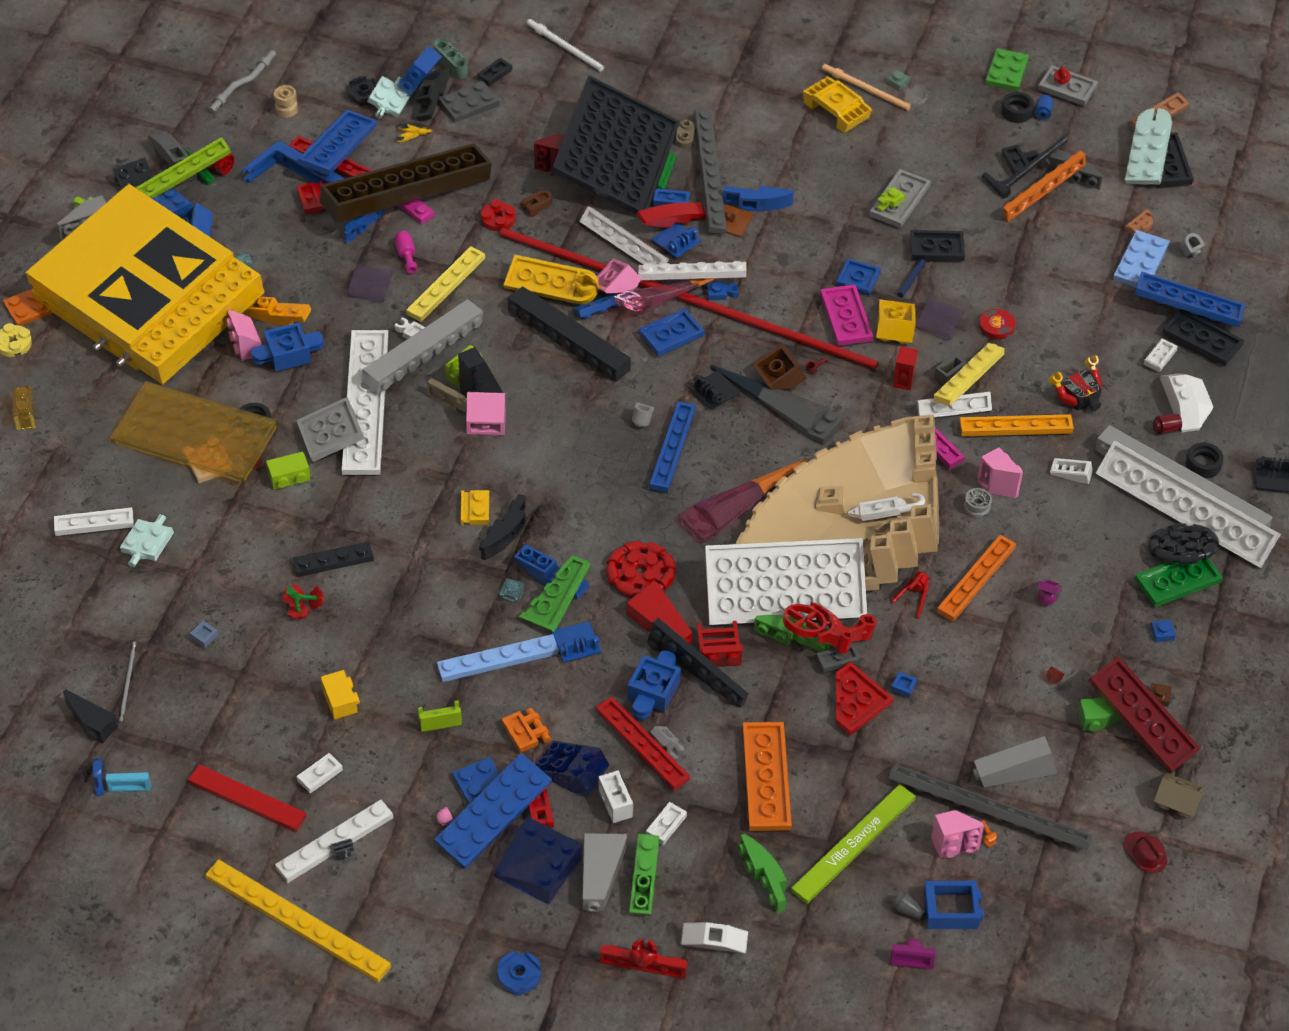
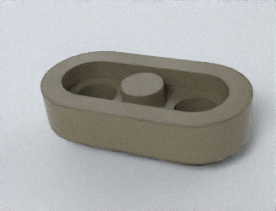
M683 120L679 123L676 144L680 148H690L693 145L695 124L692 121Z

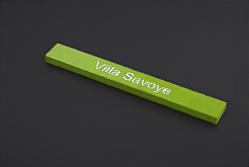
M899 784L791 888V892L808 904L915 801L916 796Z

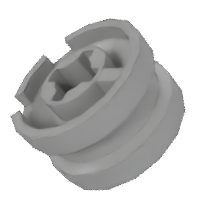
M981 488L969 490L966 493L964 510L967 515L973 518L987 516L991 508V494Z

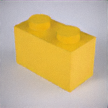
M344 670L321 676L322 690L334 720L358 713L357 704H360L357 692L353 693L352 691L353 683L351 677H347Z

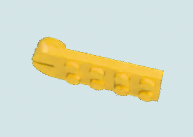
M514 255L504 282L505 289L517 291L523 286L537 296L580 305L594 300L597 296V290L599 291L598 278L589 270Z

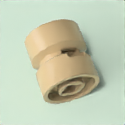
M288 85L276 88L274 90L276 114L282 118L295 116L298 111L295 89Z

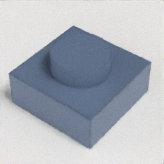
M202 621L190 632V638L205 648L219 636L218 630L205 621Z

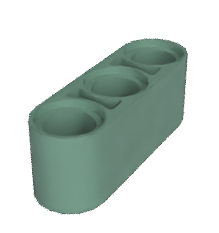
M437 39L434 42V50L442 56L438 62L444 68L450 67V74L458 80L467 78L468 65L466 58L446 39Z

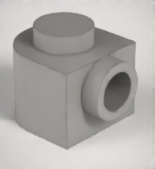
M1191 233L1181 241L1180 246L1186 257L1191 255L1193 258L1201 253V249L1205 244L1198 234Z
M636 402L632 416L634 424L638 427L649 425L654 407Z

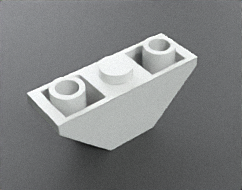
M684 923L681 945L746 954L748 932L729 925L715 923Z

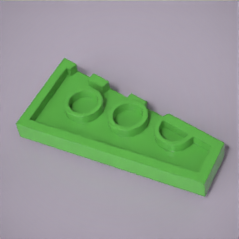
M571 555L556 573L554 580L551 583H547L543 588L542 594L530 603L529 609L526 612L523 611L519 617L526 622L554 633L591 565L589 561Z

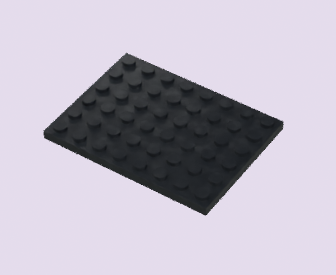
M589 75L550 171L637 214L638 211L648 209L651 204L680 121Z

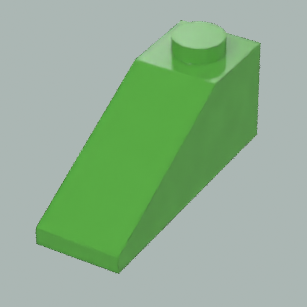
M1103 698L1080 700L1078 714L1083 731L1103 730L1121 720Z

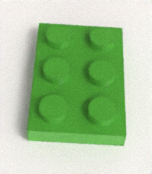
M997 48L985 85L1018 92L1029 55Z

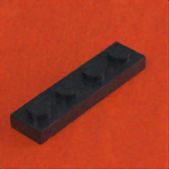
M369 541L293 557L297 577L374 561Z

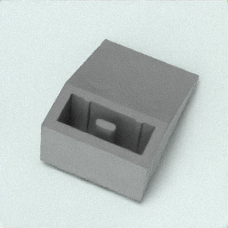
M102 195L84 201L57 223L61 241L106 204Z

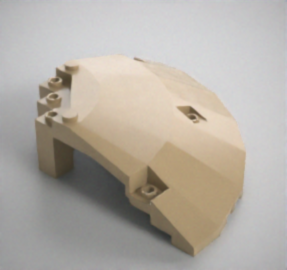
M934 415L901 418L891 421V425L880 428V425L875 426L873 431L862 433L861 430L850 435L849 440L843 443L836 442V446L829 450L824 448L816 452L811 461L808 463L804 461L794 469V473L789 477H782L777 482L776 489L773 492L767 493L765 501H760L753 508V515L750 520H747L746 529L744 532H741L736 544L863 538L866 591L879 590L880 584L898 582V569L918 567V553L938 551L939 500ZM912 493L921 494L925 498L924 505L911 506L910 512L900 513V515L862 521L860 518L848 515V512L859 506L861 502L891 497L902 498L906 504L918 502V498L911 497Z

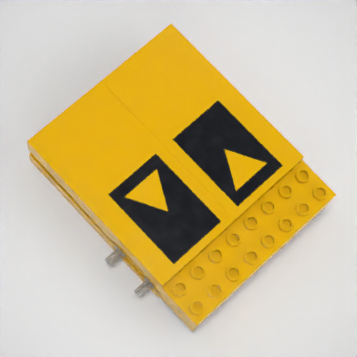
M130 184L125 186L25 272L29 284L33 286L31 291L34 299L42 302L51 312L95 341L96 344L93 345V348L96 351L101 347L105 348L119 358L116 361L119 367L126 363L137 371L139 369L162 385L227 327L228 310L242 314L264 294L261 274L236 259L232 251Z

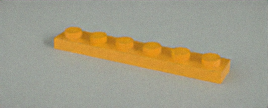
M1071 414L960 417L959 420L961 436L1070 434L1074 430Z

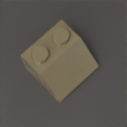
M1166 773L1161 780L1154 802L1158 803L1157 806L1162 809L1169 810L1172 808L1177 810V814L1183 817H1194L1206 788Z

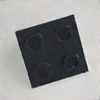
M145 157L112 169L115 174V182L119 183L121 189L128 184L136 188L154 177Z
M718 370L705 378L702 375H696L693 379L694 384L689 386V389L711 410L741 394Z
M1258 457L1256 459V489L1289 492V459H1283L1282 462V458L1276 461V457H1273V460L1270 457Z

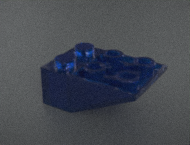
M554 740L535 764L552 779V782L571 792L586 795L597 784L599 776L603 775L610 766L601 748Z

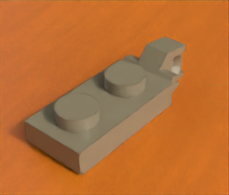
M433 378L427 381V396L454 411L461 410L467 413V398L464 395Z

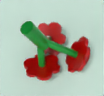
M294 584L289 588H285V594L282 598L285 603H289L291 610L287 612V615L293 619H302L308 616L310 608L303 604L304 599H309V605L314 609H318L324 602L323 591L320 590L319 586H315L310 595H305V592L300 590L299 585Z

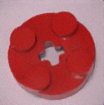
M492 200L481 211L482 224L491 231H499L502 228L510 229L516 222V209L500 200Z

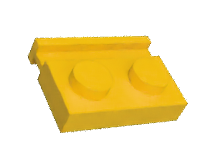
M461 490V525H464V523H470V525H489V490H470V492Z

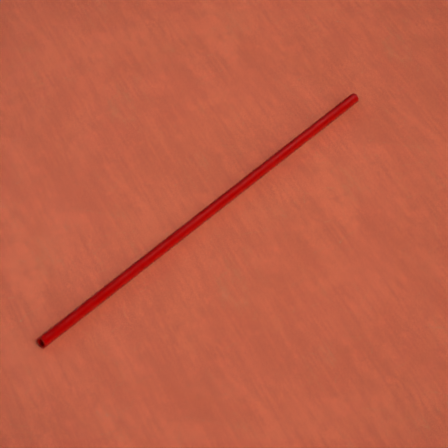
M502 228L500 232L502 237L600 272L607 265L506 228ZM641 280L638 283L639 286L874 370L878 367L879 361L658 282Z

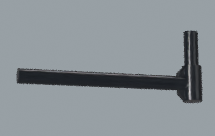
M1064 136L1061 137L1006 182L995 180L987 172L982 174V178L992 185V188L1000 195L1007 198L1011 194V186L1064 145L1067 139Z

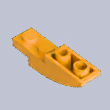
M259 297L243 314L266 323L286 326L293 324V322H305L312 309L309 304L278 303L275 297Z

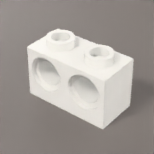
M619 771L599 776L598 790L612 822L616 823L632 818L633 802Z

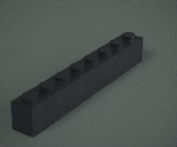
M522 286L508 297V310L510 313L536 328L538 332L543 333L552 341L561 345L565 350L570 351L580 360L585 361L592 368L603 373L607 378L617 382L631 370V358L525 287Z

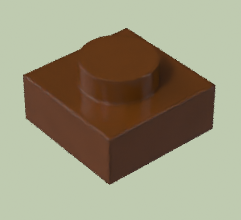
M1151 683L1150 692L1163 706L1169 707L1172 686Z

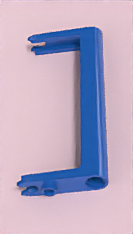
M282 141L276 142L249 163L242 171L243 173H250L243 179V181L248 182L255 180L276 163L282 164L310 182H314V184H318L321 181L323 185L345 178L335 172L325 175L299 165L298 158L302 153ZM386 209L355 217L344 227V233L347 234L344 238L345 242H350L360 233H363L366 228L384 214Z

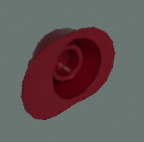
M1133 832L1125 837L1124 848L1142 870L1148 873H1157L1166 867L1167 855L1159 839L1144 832Z

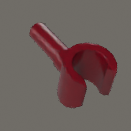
M824 357L818 362L808 361L806 363V370L812 368L811 374H816L817 368L825 363L827 358Z

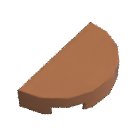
M1146 209L1128 223L1124 230L1134 234L1136 230L1142 232L1149 231L1153 225L1152 213Z

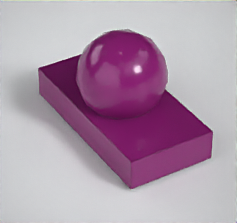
M1048 579L1040 581L1037 587L1040 589L1037 596L1040 603L1052 605L1057 599V594L1062 591L1063 585Z
M915 938L908 939L903 945L892 944L890 965L933 969L936 949L924 948L923 944Z

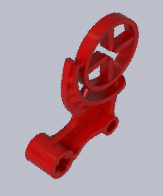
M812 601L810 606L804 604L788 606L782 617L783 624L792 633L807 638L818 637L817 641L820 644L829 643L835 646L836 650L841 654L848 652L852 642L870 640L877 624L875 617L863 614L855 625L845 627L835 614ZM799 612H804V613H807V614H808V615H806L805 620L802 619V618H803V615L800 614ZM787 615L796 619L797 622L793 624ZM816 618L820 622L822 627H820L811 620ZM805 621L806 627L810 628L811 630L803 629L800 627L803 626ZM829 626V630L824 632L825 627Z

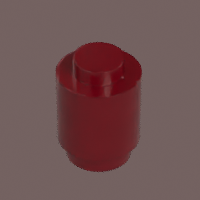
M1171 413L1156 416L1153 421V429L1160 435L1176 432L1182 428V419L1179 414Z

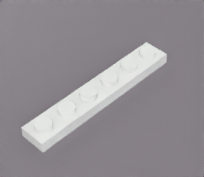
M587 207L579 221L643 265H661L669 261L668 258L592 207Z
M719 261L715 263L698 262L696 264L639 265L638 275L642 280L746 277V262L734 261L724 263Z
M379 800L276 863V870L289 883L333 856L330 848L331 844L349 838L354 843L393 819V813L382 800Z

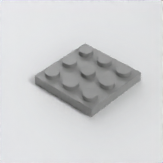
M348 397L296 420L313 462L365 439Z

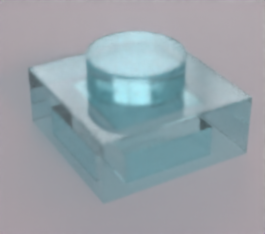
M506 578L500 590V597L518 603L525 590V583Z

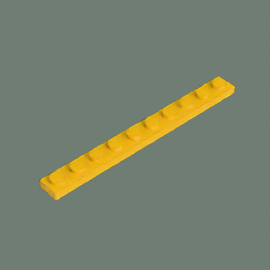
M218 859L205 874L206 879L375 982L379 983L391 968V963L221 860Z

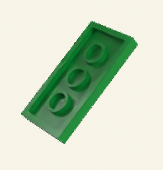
M1208 558L1200 560L1199 563L1189 565L1165 563L1136 574L1134 580L1153 606L1158 607L1222 582L1223 577Z

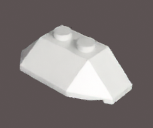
M1179 373L1160 375L1161 383L1173 413L1181 416V433L1200 430L1202 424L1213 410V405L1203 380Z

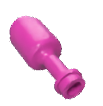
M400 231L395 235L394 242L398 255L406 260L405 270L412 274L417 271V263L413 262L412 256L415 254L414 243L407 231Z

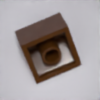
M783 344L752 364L770 389H792L807 379L799 364Z

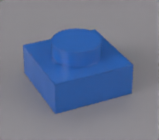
M1171 620L1151 622L1150 627L1155 642L1175 640L1176 634Z
M899 672L891 686V691L910 698L918 679Z

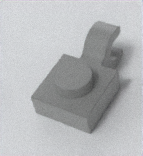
M655 726L652 729L651 733L654 735L655 741L661 746H667V753L673 759H678L675 749L678 751H684L685 749L678 743L679 740L667 727Z

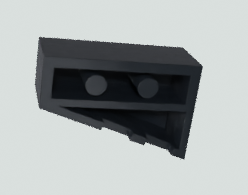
M475 347L458 353L460 392L465 398H467V392L503 393L487 363Z

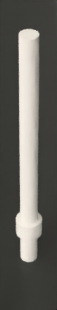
M531 19L527 21V25L535 29V32L539 35L549 38L601 72L604 69L603 65L548 31L544 25L538 24Z

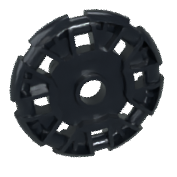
M1186 523L1170 525L1167 529L1162 528L1156 531L1148 542V549L1157 560L1168 564L1180 563V565L1199 563L1202 559L1206 560L1213 556L1219 547V539L1215 532L1202 525L1193 524V526H1187Z

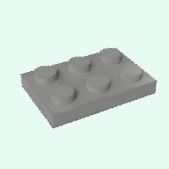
M1051 65L1040 82L1038 90L1085 106L1097 88L1098 81L1070 72V82L1060 85L1054 81V73L1059 70V67Z

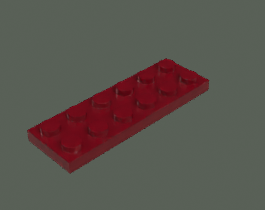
M1119 656L1088 680L1169 774L1201 749Z

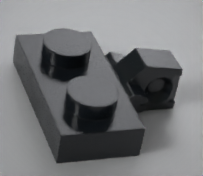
M1018 144L1002 148L1001 152L1014 175L1038 156L1035 150L1026 153L1022 152Z

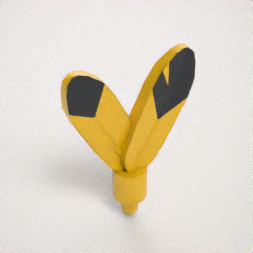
M404 123L397 124L398 130L407 133L399 135L395 141L405 142L419 135H427V133H431V130Z

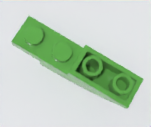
M760 615L755 617L754 631L760 635L773 638L780 643L790 645L794 640L819 652L833 648V645L826 642L820 644L817 641L818 637L807 638L792 633L783 624V615ZM788 616L789 620L793 624L797 622L796 619L792 618L791 616ZM804 621L803 626L800 628L811 630L806 627V622Z
M638 834L629 912L631 914L651 915L660 836Z
M746 834L741 835L738 850L741 857H745V867L748 874H752L754 881L760 879L763 889H767L770 906H774L777 913L784 912L786 898L783 892L786 891L787 879L783 871L763 846Z

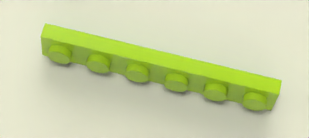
M221 137L137 186L136 189L150 198L157 197L232 152Z

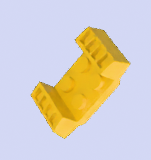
M827 76L808 89L803 90L804 103L810 109L821 105L837 117L836 128L844 133L870 117L872 109L863 101L862 97L839 80L835 81Z

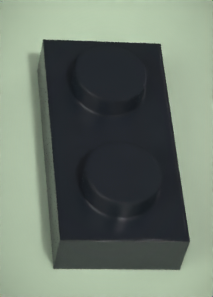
M499 58L477 73V79L491 86L511 72L512 65Z

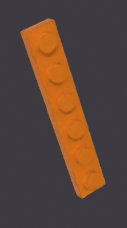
M1082 151L1073 154L1051 173L1046 174L1040 181L1032 184L1029 189L1020 193L1014 200L1006 203L1003 207V218L1007 222L1011 221L1086 165V154Z
M999 535L939 605L937 613L954 622L1015 550L1016 543Z

